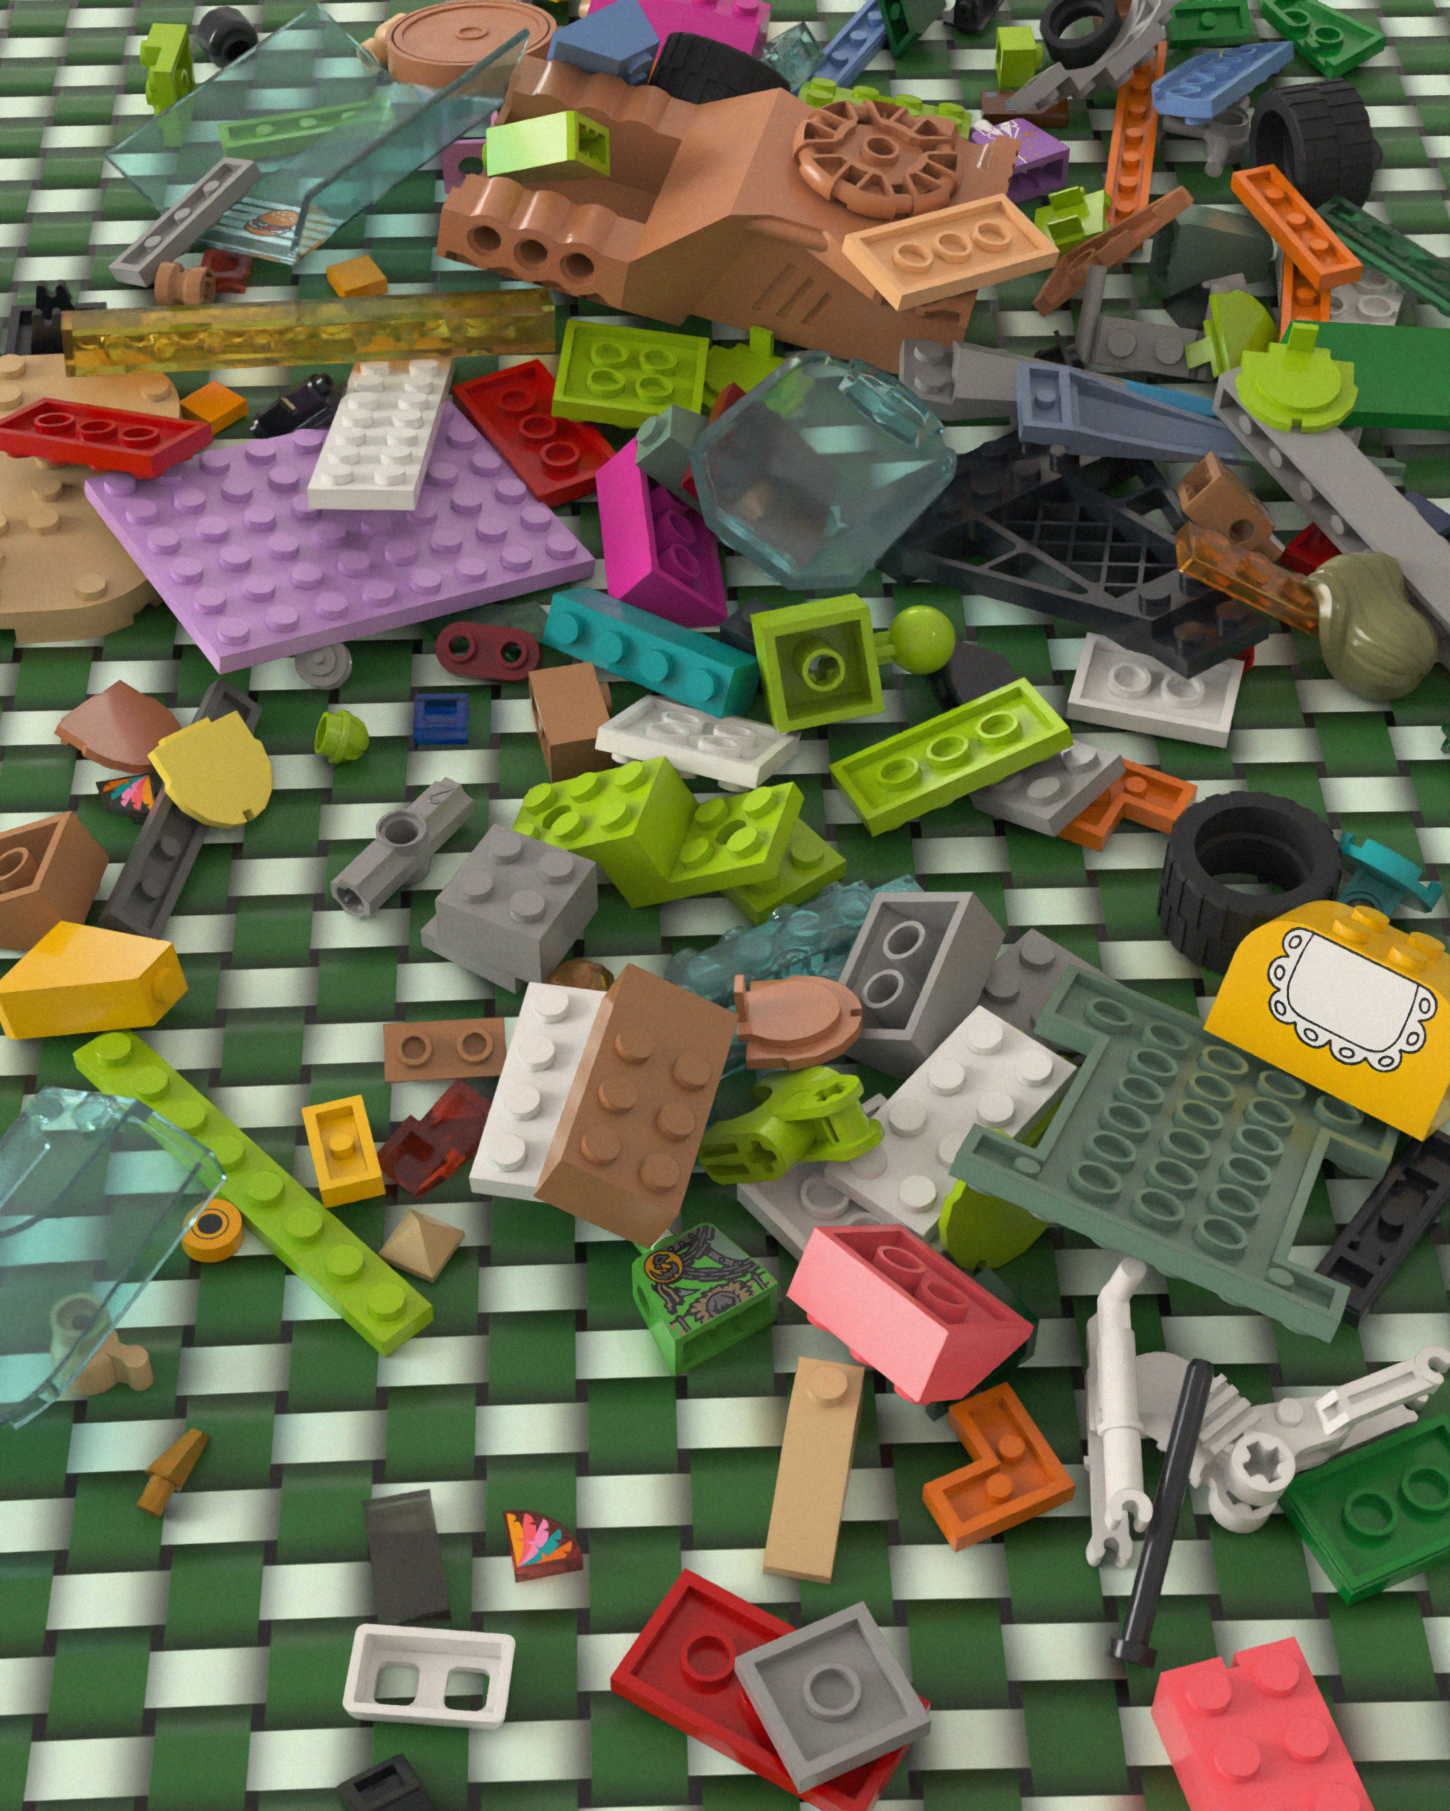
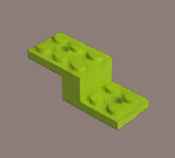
M666 756L642 762L632 761L624 766L597 773L587 772L577 778L552 784H539L529 789L525 795L522 807L511 830L598 862L632 909L775 879L805 797L793 781L772 787L763 786L750 792L725 798H712L706 802L698 803Z

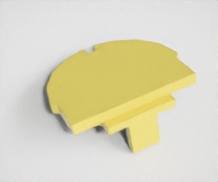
M237 710L213 722L206 717L158 741L159 746L147 755L164 781V791L181 811L204 825L223 829L243 826L248 822L247 819L250 822L267 806L273 788L271 763L262 742L253 737Z

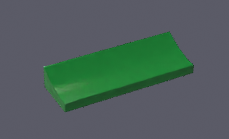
M1306 320L1290 321L1280 343L1288 344L1293 322L1319 325L1314 347L1330 349V358L1332 360L1354 362V385L1359 390L1352 413L1338 426L1450 431V329Z

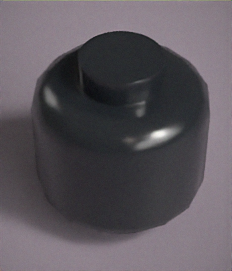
M229 6L217 7L209 11L201 19L197 28V40L200 48L218 68L242 67L255 58L259 48V38L256 29L239 10Z

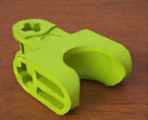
M822 1066L792 1071H773L766 1074L749 1090L751 1099L756 1106L755 1110L734 1119L716 1121L704 1132L697 1159L714 1182L722 1185L774 1181L782 1178L796 1163L817 1161L844 1162L862 1156L875 1148L883 1140L885 1131L877 1119L867 1118L859 1101V1098L864 1093V1087L860 1078L856 1075H841L829 1067Z

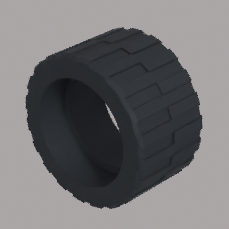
M673 32L667 36L648 83L649 86H656L666 91L673 98L697 105L782 87L789 93L791 92L788 81L764 62L725 43L685 32Z
M1339 78L1271 88L1265 91L1255 105L1250 123L1249 159L1251 169L1274 164L1323 221L1356 215L1363 208L1365 200L1369 197L1374 177L1375 162L1374 138L1370 126V118L1365 109L1364 102L1356 92V89L1350 83H1347L1346 80Z
M1230 791L1227 794H1215L1206 797L1205 800L1192 804L1182 816H1178L1168 838L1157 902V915L1161 918L1160 926L1164 934L1171 939L1172 945L1180 953H1184L1190 958V961L1201 967L1210 968L1215 973L1226 975L1238 946L1252 931L1306 903L1323 900L1336 901L1343 872V861L1341 860L1342 849L1340 843L1333 836L1334 832L1327 823L1322 822L1317 817L1318 815L1307 807L1303 808L1293 800L1273 796L1266 792ZM1226 873L1255 875L1277 884L1286 892L1276 895L1246 894L1220 884L1212 876Z

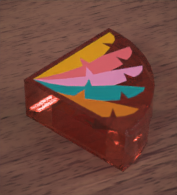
M528 1510L502 1511L516 1583L583 1570V1557L578 1543L562 1524L538 1512Z

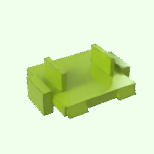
M1075 186L1049 194L1052 205L1035 209L1034 225L1060 250L1057 262L1066 252L1110 227V224L1106 222V210L1111 207V196L1104 189L1086 194L1084 186Z

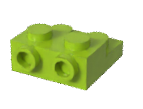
M153 23L147 40H142L140 45V62L142 67L148 68L149 79L146 82V101L148 105H153L156 130H162L164 148L182 149L198 102L188 25Z

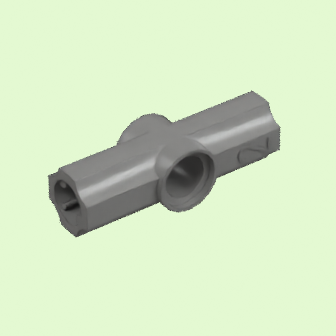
M445 777L441 782L435 781L406 810L392 811L381 817L376 825V839L330 883L332 897L341 904L346 913L359 920L365 915L371 916L402 885L418 883L427 876L431 866L430 857L474 814L473 799L466 794L461 784Z

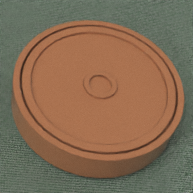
M457 0L424 7L399 18L386 31L385 44L389 75L403 89L429 97L475 99L507 94L512 72L522 54L547 61L552 33L557 31L556 21L551 14L539 7L512 0Z

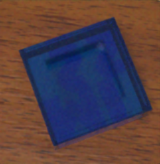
M469 693L415 694L413 718L414 745L468 744Z

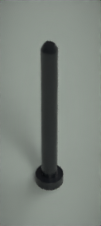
M1194 1358L1187 1365L1153 1503V1514L1147 1527L1120 1639L1109 1637L1105 1653L1108 1657L1154 1669L1158 1651L1149 1648L1148 1644L1214 1376L1213 1366L1209 1361Z

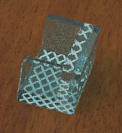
M802 21L768 41L763 46L765 55L758 60L779 72L790 84L792 92L807 80L826 59V56L805 21Z

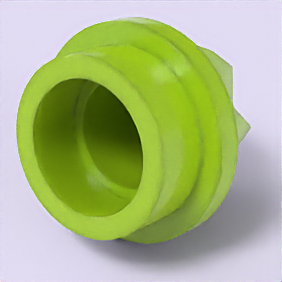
M340 710L337 714L324 712L316 731L315 753L327 756L328 762L333 764L357 760L369 745V735L365 723L346 710Z

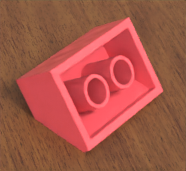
M901 1224L814 1227L786 1294L807 1312L806 1317L809 1322L822 1330L832 1332L850 1347L849 1352L854 1359L866 1366L876 1368L894 1383V1390L899 1396L918 1405H929L931 1402L962 1399L1028 1340L1034 1329L1031 1323Z

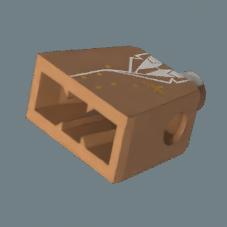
M1212 450L1174 485L1182 511L1234 561L1239 562L1249 554L1262 568H1266L1273 564L1284 552L1285 546L1272 533L1276 526L1269 510Z

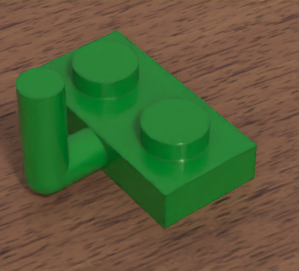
M1186 0V2H1178L1169 10L1173 17L1164 24L1168 49L1249 44L1253 36L1247 0Z

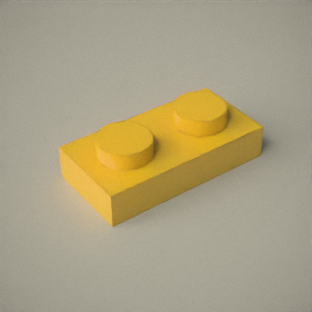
M362 1095L301 1108L324 1209L386 1194Z

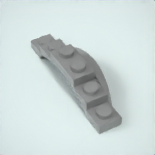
M1132 0L1129 12L1118 35L1094 65L1086 68L1065 70L1059 61L1028 81L1025 86L1009 99L1017 112L1021 113L1033 105L1038 110L1044 108L1052 101L1056 105L1069 96H1072L1074 101H1077L1088 92L1092 96L1105 87L1110 92H1113L1132 77L1128 71L1132 66L1138 69L1157 55L1154 47L1167 36L1162 26L1173 17L1169 10L1180 0Z

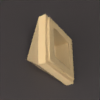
M409 1209L378 1253V1256L389 1265L434 1283L464 1239L465 1233L463 1230Z

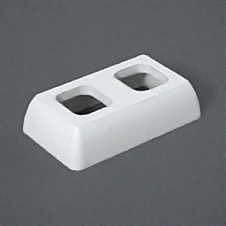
M362 1624L355 1632L343 1706L350 1716L358 1720L484 1730L498 1729L505 1720L515 1640L508 1634ZM387 1666L418 1670L419 1679L413 1703L401 1706L379 1704L374 1700L378 1674L381 1669ZM453 1673H483L489 1677L487 1701L483 1709L479 1711L453 1710L445 1706L448 1679Z

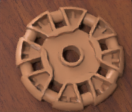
M846 100L820 107L809 115L808 120L800 123L793 138L792 153L794 161L800 166L799 172L814 191L830 202L838 199L846 203L847 210L879 219L892 220L895 214H905L907 218L940 210L946 206L950 198L957 194L962 184L963 162L960 154L955 151L954 142L935 123L925 117L919 120L909 115V111L906 108L872 100H865L861 105H852L850 101Z

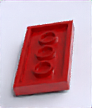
M539 359L452 386L453 404L499 453L519 480L526 485V488L538 503L544 502L548 508H552L597 492L595 473L616 452L590 421L573 422L566 418L551 416L556 380Z
M45 397L0 419V451L7 452L8 457L28 458L34 456L46 458L52 465H69L73 463L88 465L94 472H111L115 470L130 472L134 478L142 480L161 477L167 468L176 463L191 460L194 457V453L213 443L211 423Z
M685 1568L610 1677L611 1691L822 1811H872L912 1743L799 1794L735 1673V1657L798 1629ZM917 1694L929 1715L931 1701Z

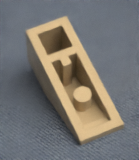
M799 1356L788 1409L763 1562V1573L831 1584L862 1414L865 1367Z

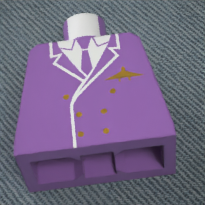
M1021 118L995 126L987 120H980L971 127L969 142L973 144L990 143L999 134L1022 141L1006 195L1013 204L1066 187L1070 148L1061 141Z

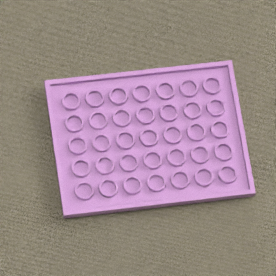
M448 398L415 510L308 509L307 488L330 430V425L322 426L318 430L299 429L290 434L268 439H255L246 444L219 450H206L201 454L194 455L191 460L179 462L167 468L161 477L155 479H136L132 473L124 471H112L103 476L85 479V497L219 675L594 576L596 559L544 502L538 503L526 488V485L519 480L499 453Z

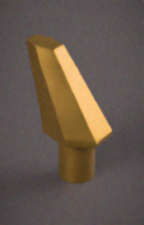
M191 1428L154 1460L144 1471L151 1478L136 1508L147 1515L160 1519L174 1491H181L210 1436Z

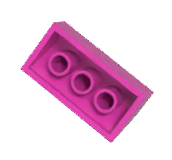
M591 0L586 16L618 0ZM637 0L660 39L655 59L659 58L667 36L673 32L694 33L730 45L760 60L765 51L772 9L771 4L759 0Z
M635 436L595 473L608 595L686 628L719 626L728 618L715 526L711 521L635 465L637 452Z

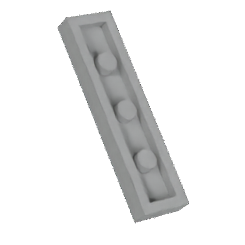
M223 157L109 266L116 282L143 287L154 284L157 271L162 262H173L176 258L186 254L191 249L192 243L202 233L214 227L228 208L249 193V188L262 177L255 161Z

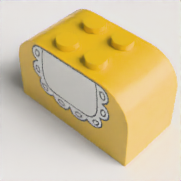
M1328 900L1313 901L1301 905L1260 926L1247 935L1238 946L1204 1025V1030L1422 1142L1450 1120V954L1444 952L1445 945L1442 942L1419 932H1411L1408 935L1388 925L1390 919L1373 908L1361 905L1352 908L1346 904Z

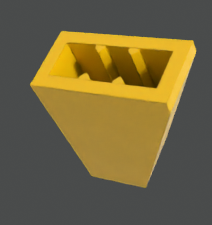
M60 921L0 980V1022L6 1037L13 1040L154 1026L188 991V986L172 942Z

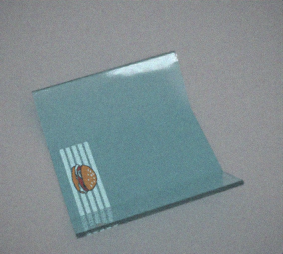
M314 3L106 151L104 156L162 215L223 157L255 161L262 177L249 188V193L243 199L235 202L221 215L220 221L214 227L207 229L193 243L295 265L502 107L505 102L512 72L521 61L530 33L528 29H522L448 86L439 88L396 81L318 3Z

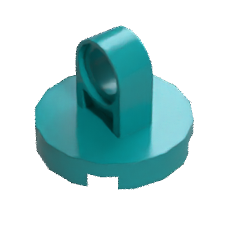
M1345 832L1341 835L1338 842L1342 849L1341 860L1343 861V869L1353 876L1337 902L1348 905L1354 901H1364L1369 903L1375 910L1385 914L1389 919L1399 903L1416 911L1432 912L1442 896L1443 890L1436 881H1431L1427 888L1417 881L1423 872L1421 868L1371 839L1367 838L1360 848L1354 844L1356 837L1353 833Z

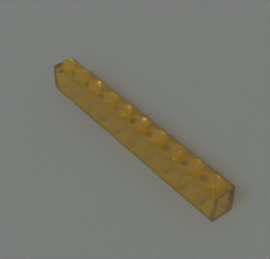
M547 287L61 311V332L66 378L556 352L555 304Z

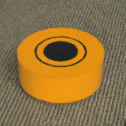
M210 1198L198 1201L189 1206L179 1219L178 1231L183 1250L194 1260L205 1263L225 1260L235 1254L243 1243L244 1228L241 1214L236 1206L226 1200Z

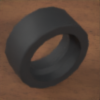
M1053 0L1047 5L1040 18L1039 31L1051 60L1055 63L1060 61L1064 68L1073 70L1094 65L1111 46L1123 22L1114 0ZM1090 16L1104 18L1099 27L1082 38L1073 40L1060 39L1063 31L1070 24L1081 18Z

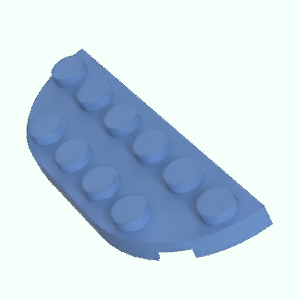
M1293 41L1241 45V48L1223 51L1222 58H1219V50L1194 56L1152 84V107L1161 115L1185 117L1186 125L1208 124L1212 122L1213 117L1225 112L1226 108L1232 103L1239 102L1240 97L1254 91L1255 86L1266 82L1270 75L1280 72L1281 67L1294 59Z

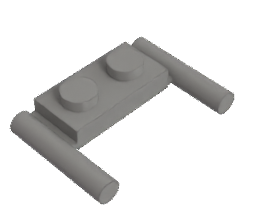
M1089 265L1075 340V347L1082 362L1213 383L1211 363L1193 370L1188 369L1184 350L1185 345L1206 338L1205 329L1202 332L1194 329L1104 315L1100 316L1108 268ZM1212 284L1210 295L1214 293H1229L1231 286ZM1210 300L1205 320L1213 319Z

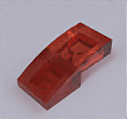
M457 1078L421 1121L410 1114L377 1152L381 1172L416 1199L420 1198L451 1176L477 1152L492 1102Z

